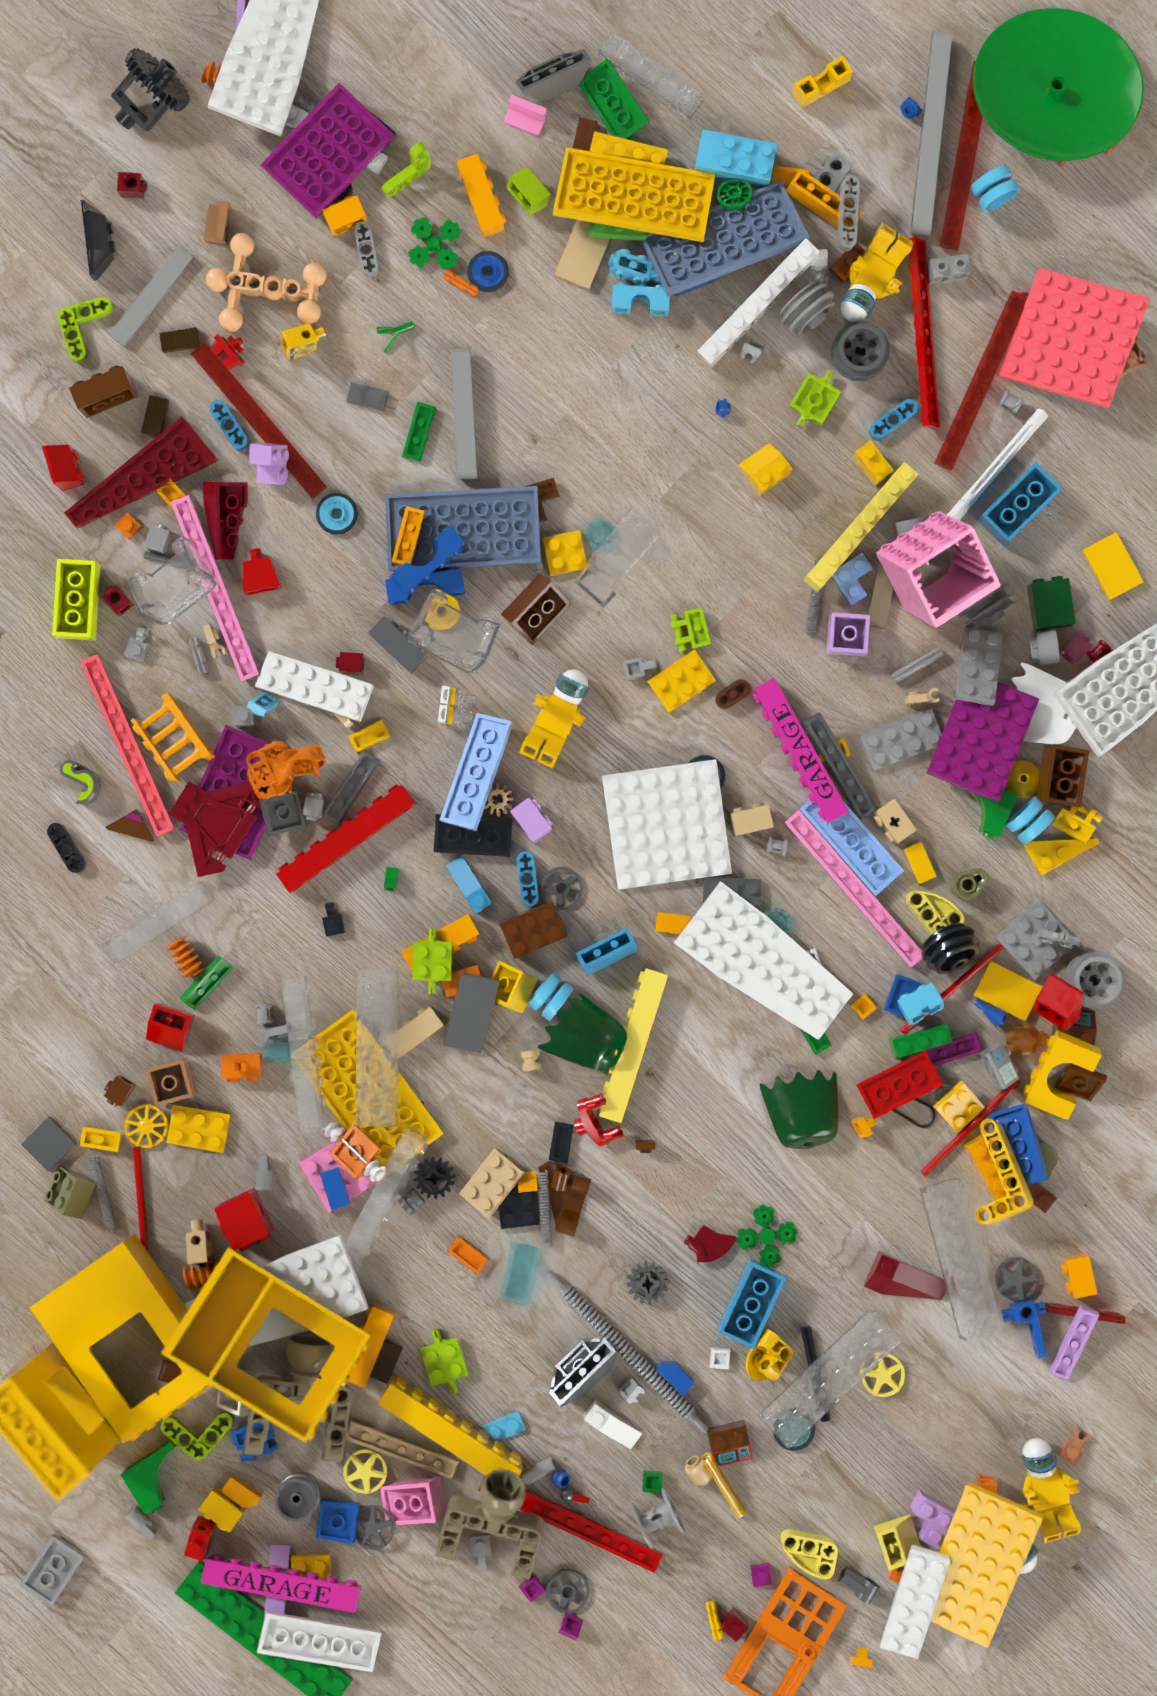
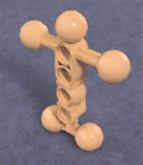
M245 233L236 234L230 242L231 251L235 254L233 272L228 274L224 269L218 267L212 268L206 275V284L212 291L223 292L228 286L230 287L227 308L221 311L219 316V324L225 331L236 332L242 326L243 316L238 311L240 295L255 297L262 295V297L266 296L271 300L283 298V300L288 299L292 302L305 298L297 308L299 320L306 324H314L321 316V308L316 303L318 287L325 282L327 277L325 268L316 262L305 266L303 279L307 287L300 286L293 279L287 281L278 276L266 278L263 275L260 277L257 274L245 273L246 257L251 255L254 250L253 239ZM234 280H241L239 285H232ZM253 283H260L258 288H251ZM273 285L279 286L276 291H270V287ZM291 288H297L296 293H288Z

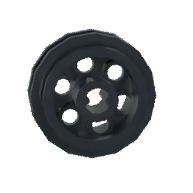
M953 923L937 930L925 940L922 945V958L924 961H927V967L930 970L936 971L938 974H947L962 968L977 956L980 939L974 935L972 927L965 926L963 923Z

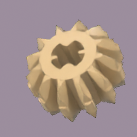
M499 783L496 784V790H493V787H491V793H489L486 801L489 803L484 807L485 810L492 807L489 814L492 815L494 810H496V815L500 816L501 809L504 814H507L508 812L505 807L513 808L508 802H513L514 798H507V796L512 794V791L504 793L507 789L506 785L501 790H499ZM501 795L503 802L495 805L494 796L498 797Z

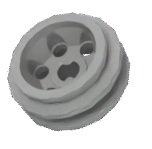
M817 281L811 282L792 297L782 308L780 315L784 317L781 323L782 325L791 324L788 328L789 333L792 334L797 331V335L800 336L810 329H815L827 318L826 315L834 307L835 302L831 301L834 296L833 292L824 293L827 288L825 283L818 285Z
M1098 951L1082 953L1075 957L1068 965L1064 981L1080 989L1082 992L1085 989H1089L1090 994L1088 996L1084 994L1082 1007L1090 1009L1108 1008L1116 1003L1123 994L1126 983L1124 970L1118 960L1107 953ZM1089 964L1091 968L1086 971L1084 967ZM1101 964L1105 966V970L1102 972L1098 968ZM1091 976L1096 979L1094 984L1089 982ZM1107 977H1110V984H1107L1105 981ZM1100 989L1104 991V995L1101 997L1098 995Z

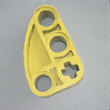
M911 891L906 896L907 905L929 935L937 931L936 926L943 928L952 924L950 922L952 914L958 916L957 923H964L962 912L950 901L939 895L925 891ZM914 894L920 897V902L917 905L911 901ZM925 910H929L931 912V918L929 920H925L923 918V912Z
M786 1529L781 1533L780 1540L785 1552L800 1569L821 1579H829L833 1576L838 1549L832 1538L792 1529ZM789 1537L795 1539L792 1544H786L785 1540ZM808 1541L814 1542L810 1548L804 1547ZM828 1545H831V1548L825 1551L824 1548H828ZM823 1564L829 1565V1568L825 1571L820 1570Z

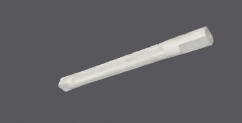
M1038 408L1021 430L947 515L960 520L1008 462L1048 418L1044 410Z

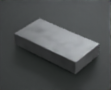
M351 382L346 401L384 411L388 391Z

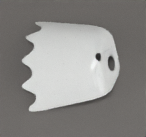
M1021 663L1026 674L1013 677L1011 679L1012 682L1017 686V690L1039 698L1023 741L1043 744H1061L1068 741L1076 726L1072 724L1069 716L1066 720L1064 719L1066 712L1054 696V693L1066 685L1067 682L1034 666Z

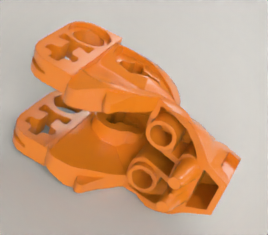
M271 741V744H265V747L248 755V780L256 796L260 799H268L276 795L282 796L286 792H292L294 776L313 773L314 777L318 778L319 769L326 764V757L320 745H311L310 748L302 746L301 750L299 746L292 749L283 741ZM252 758H259V762L250 763ZM261 787H264L265 789H267V793H266V794H264L263 791H262V792H259V791H261Z

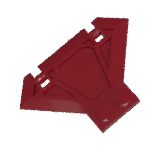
M189 781L168 813L186 825L198 877L224 872L227 866L222 862L226 857L232 859L258 818L253 813L256 808L262 810L260 798L256 796L250 782L206 792ZM246 801H247V802L250 803V805H249L248 808L245 810V809L243 808V806L245 805V803H246ZM217 850L219 854L215 859L212 856L214 852Z

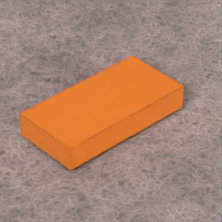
M458 1235L447 1250L449 1254L477 1275L489 1260L486 1255L460 1235Z

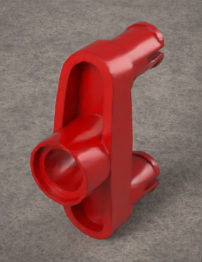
M603 1093L578 1100L580 1118L574 1120V1126L578 1135L589 1134L599 1147L605 1146L610 1141L624 1136L619 1125L606 1131L603 1130L592 1110L606 1105L607 1102Z

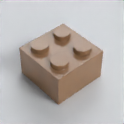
M187 1058L145 1069L155 1107L197 1095Z

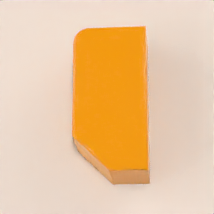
M234 1474L231 1475L222 1489V1493L242 1508L256 1506L263 1495Z

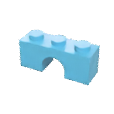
M617 283V285H613L611 313L630 314L632 303L636 300H644L649 305V315L668 316L670 296L667 297L662 285L647 287L646 284L629 286L627 283Z

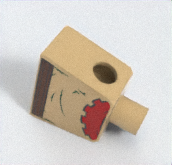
M203 1219L192 1220V1232L186 1233L187 1263L196 1265L214 1262L211 1232L204 1230ZM198 1237L201 1239L199 1244L197 1243Z

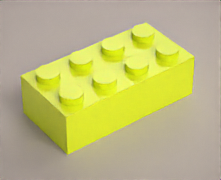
M57 559L52 636L58 639L96 641L101 565L98 562Z

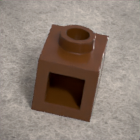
M118 1075L113 1081L110 1080L104 1088L106 1091L104 1097L107 1098L109 1104L115 1107L117 1105L122 1106L136 1085L123 1076Z

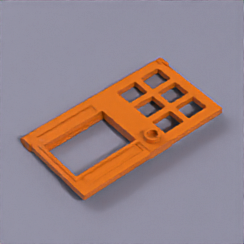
M788 1567L785 1575L722 1678L751 1696H765L744 1683L743 1679L769 1637L796 1655L772 1696H794L847 1608V1604L798 1574V1571ZM791 1580L803 1587L795 1601L783 1594ZM807 1591L819 1597L812 1611L800 1605ZM780 1599L791 1606L784 1620L772 1614ZM824 1601L835 1607L827 1622L816 1615ZM796 1610L807 1616L800 1630L788 1624ZM813 1620L824 1627L816 1641L805 1635Z

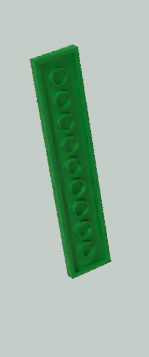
M199 1560L175 1591L177 1596L306 1696H341L352 1682L353 1678L338 1666L257 1653L265 1610L239 1590L202 1584L201 1580L205 1563Z

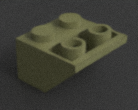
M58 1165L50 1188L46 1192L44 1202L61 1215L82 1219L96 1182L83 1174Z

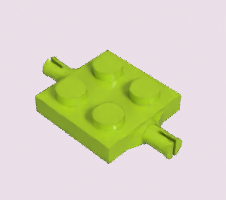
M830 369L827 370L823 379L808 373L790 403L789 408L800 414V418L795 424L797 427L800 425V429H803L807 420L822 426L841 394V391L829 383L835 374L833 371L830 374Z
M429 928V940L413 941L412 980L428 982V994H436V982L452 981V942L437 940V928Z
M436 1328V1330H431L434 1342L431 1345L421 1347L420 1351L431 1386L448 1383L450 1394H455L458 1392L455 1381L458 1378L468 1376L469 1371L458 1337L442 1339L439 1328Z

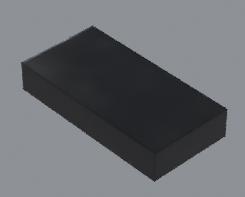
M555 1121L549 1160L568 1163L574 1124Z

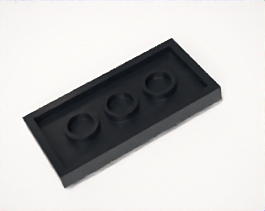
M436 814L434 853L510 857L512 818L481 817L477 830L473 831L440 821L441 814Z

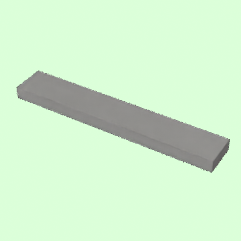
M178 245L108 335L125 348L189 267L194 257Z

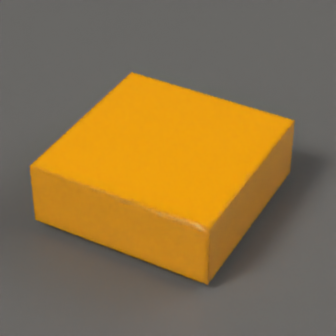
M866 993L850 1004L861 1020H864L877 1009Z
M536 1171L523 1174L518 1181L519 1193L538 1191Z

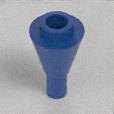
M979 998L974 1003L975 1006L984 1011L983 1013L995 1027L998 1025L1002 1027L1008 1019L1006 1011L987 1005Z

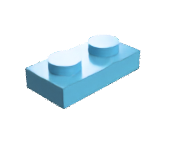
M263 691L252 698L247 707L254 714L263 717L275 709L280 701Z
M519 1411L483 1425L484 1431L489 1435L488 1439L493 1442L526 1430Z

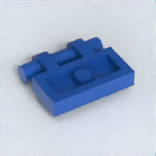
M260 1422L255 1423L253 1428L258 1430L263 1424ZM270 1422L267 1441H264L263 1455L266 1454V1456L273 1454V1451L279 1449L278 1442L270 1444L268 1441L275 1437ZM247 1425L231 1431L237 1451L244 1449ZM241 1454L240 1459L242 1462L253 1461L261 1455Z

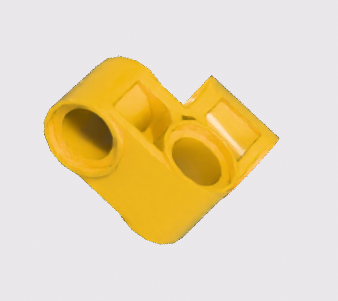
M766 1329L756 1344V1347L765 1352L758 1361L757 1369L771 1381H776L780 1378L786 1365L791 1360L793 1351L776 1333Z

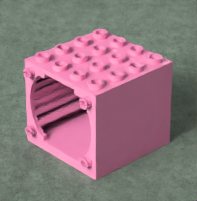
M941 511L931 514L929 519L917 523L913 526L912 530L900 534L895 541L883 545L881 550L876 552L903 608L934 628L939 627L1001 586L974 528ZM951 546L952 559L950 561L951 567L947 569L948 573L924 589H920L922 585L918 580L921 578L922 573L914 569L923 563L929 565L928 560Z

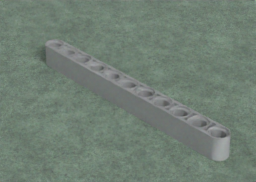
M933 31L930 40L910 234L930 236L932 228L952 33Z

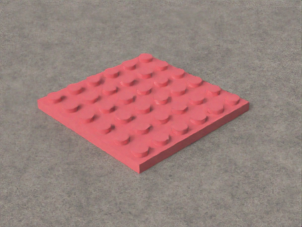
M1039 268L998 374L999 377L1109 409L1150 298Z

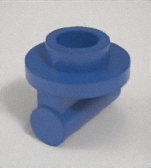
M910 97L901 104V113L908 119H913L923 111L917 102Z

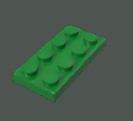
M608 58L583 77L579 86L611 135L630 139L650 123Z

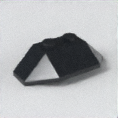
M80 200L89 275L95 281L100 278L114 260L113 253L116 252V246L111 238V234H114L112 222H109L104 214L87 201Z

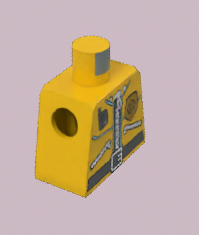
M311 324L282 331L281 345L287 360L290 361L317 349V341L325 339L326 334L323 327L313 330Z

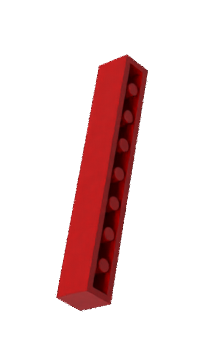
M394 785L388 790V795L385 797L379 796L373 800L372 803L374 805L368 809L366 807L362 808L357 812V817L352 820L348 818L341 823L342 827L337 831L333 829L325 835L326 839L322 842L317 840L309 846L311 848L306 853L302 851L294 857L295 861L291 864L287 862L279 867V872L276 875L287 891L293 893L414 807L416 803L404 786Z

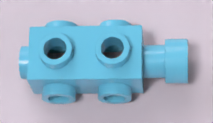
M627 249L617 250L615 254L610 256L608 262L610 266L609 274L615 275L619 279L630 280L634 284H646L650 279L653 283L661 285L654 268H652L651 261H648V257L644 255L636 257L631 255V252Z

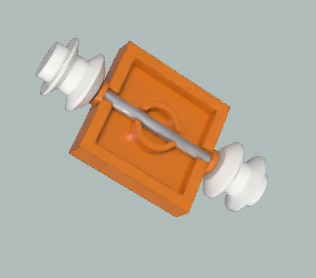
M339 1122L329 1123L325 1128V1137L331 1136L330 1141L332 1143L338 1142L329 1154L354 1179L358 1180L364 1173L365 1176L371 1175L370 1181L372 1182L381 1180L385 1175V1166L379 1167L380 1162L373 1160L382 1149L356 1124H353L345 1133L346 1129L344 1127L339 1128Z

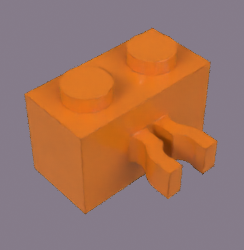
M263 1053L221 1055L222 1079H227V1082H239V1078H246L247 1081H258V1077L263 1076Z

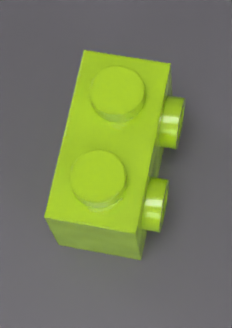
M528 167L509 178L507 190L529 216L548 205L551 196L549 190L542 185L535 173L531 172Z

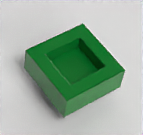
M643 1470L642 1492L662 1493L663 1472Z

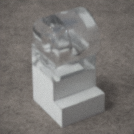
M827 249L819 250V257L809 267L811 282L817 281L818 285L825 283L828 287Z

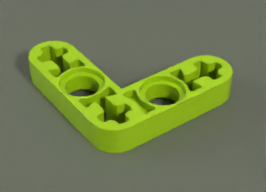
M423 142L416 143L409 150L411 164L385 182L381 187L387 197L395 195L430 169L429 150Z
M95 298L63 308L58 312V321L67 351L74 362L82 363L88 356L79 324L110 315L113 311V305L108 298ZM101 303H105L106 305H108L105 307L106 310L103 311L100 308L102 307ZM93 305L96 307V309H95V310L97 311L96 314H95V311H94V309H93V307H92ZM85 307L90 309V314L87 317L81 316L80 313ZM65 314H69L71 316L69 317V321L72 326H68V323L64 319L66 317ZM76 331L78 334L77 338L69 340V332ZM73 345H77L78 349L82 352L79 358L74 355L76 354V349Z
M228 1411L221 1412L200 1437L174 1416H169L163 1420L160 1428L164 1435L191 1458L201 1461L234 1423V1417ZM225 1417H227V1418H228V1421H227L228 1424L225 1423V1424L221 1427V1429H219V1428H218V1425H219V1424L221 1423V1421H222L221 1418L224 1419ZM173 1422V1428L168 1430L166 1428L167 1423ZM178 1428H181L177 1435L174 1436L173 1434L178 1430ZM209 1431L216 1432L217 1439L215 1441H210L207 1438ZM182 1433L189 1435L190 1441L188 1443L180 1441ZM193 1440H195L196 1443L194 1444V1446H192L191 1449L188 1448L192 1444ZM202 1447V1448H203L202 1453H200L199 1455H197V1454H196V1451H197L196 1448Z

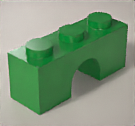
M944 1022L925 1027V1029L888 1038L893 1057L895 1058L953 1042L948 1024Z

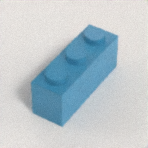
M626 927L577 952L576 956L586 976H589L637 952L638 949L629 929Z

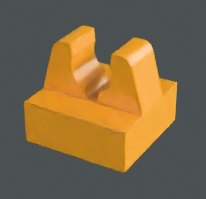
M856 1117L850 1121L860 1138H867L873 1134L870 1129L876 1125L873 1117L866 1119L864 1117Z
M857 1647L856 1657L850 1656L849 1664L872 1668L873 1660L867 1659L868 1648Z

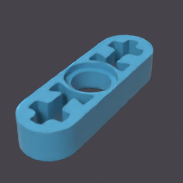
M907 399L871 425L869 429L870 437L878 441L889 435L916 414L918 410L917 403L912 399ZM906 405L908 407L912 406L911 412L907 411L902 417L901 412L905 410ZM890 415L898 417L899 422L896 425L889 423L888 417ZM885 423L886 427L881 431L882 435L879 433L875 434V427L879 429Z
M213 401L210 405V412L234 449L238 451L245 450L249 445V440L223 401ZM218 405L220 408L223 407L222 412L225 415L223 418L218 412H215V407ZM233 421L234 428L226 430L224 428L225 422ZM237 433L239 438L243 439L242 445L235 444L237 440L233 434Z
M523 851L517 856L521 900L524 905L531 907L536 905L539 900L533 855L528 851ZM524 854L531 858V861L528 862V868L532 867L533 871L525 870L521 872L520 868H524V863L520 862V859L523 858ZM526 873H530L533 876V882L528 885L522 881V877ZM535 886V890L531 889V894L535 895L536 899H533L530 904L528 900L524 899L528 896L527 890L523 891V887Z

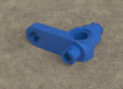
M1023 1300L1010 1304V1309L1001 1310L1004 1322L1013 1320L1014 1324L1021 1322L1029 1324L1037 1359L1045 1358L1046 1351L1038 1317L1040 1314H1046L1044 1302L1035 1303L1033 1300ZM1029 1307V1313L1022 1316V1309Z

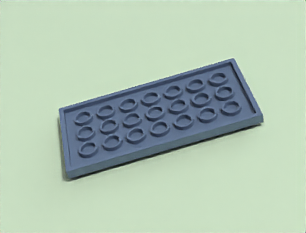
M778 181L752 191L751 202L745 205L743 209L729 211L728 208H722L720 204L709 208L704 242L647 232L646 240H642L641 243L668 297L798 247L805 238L810 242V236L782 182Z
M537 486L385 495L389 572L396 571L402 566L392 563V558L406 506L425 511L412 562L414 566H424L432 560L435 554L433 538L450 525L463 539L465 544L461 546L463 550L458 555L454 556L452 554L447 558L449 562L441 569L449 567L466 568L541 563Z

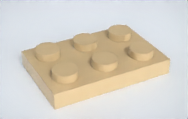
M494 1148L459 1194L486 1218H490L525 1172L498 1149Z

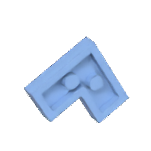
M863 553L839 567L831 577L850 606L867 596L857 579L873 568Z

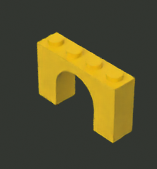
M1056 1030L1054 1036H1050L1047 1043L1048 1048L1046 1052L1043 1051L1041 1053L1040 1063L1037 1068L1033 1069L1030 1076L1031 1081L1024 1086L1022 1094L1024 1095L1025 1103L1068 1120L1076 1106L1075 1097L1052 1087L1048 1083L1047 1076L1050 1070L1062 1063H1072L1094 1072L1102 1054L1099 1047Z

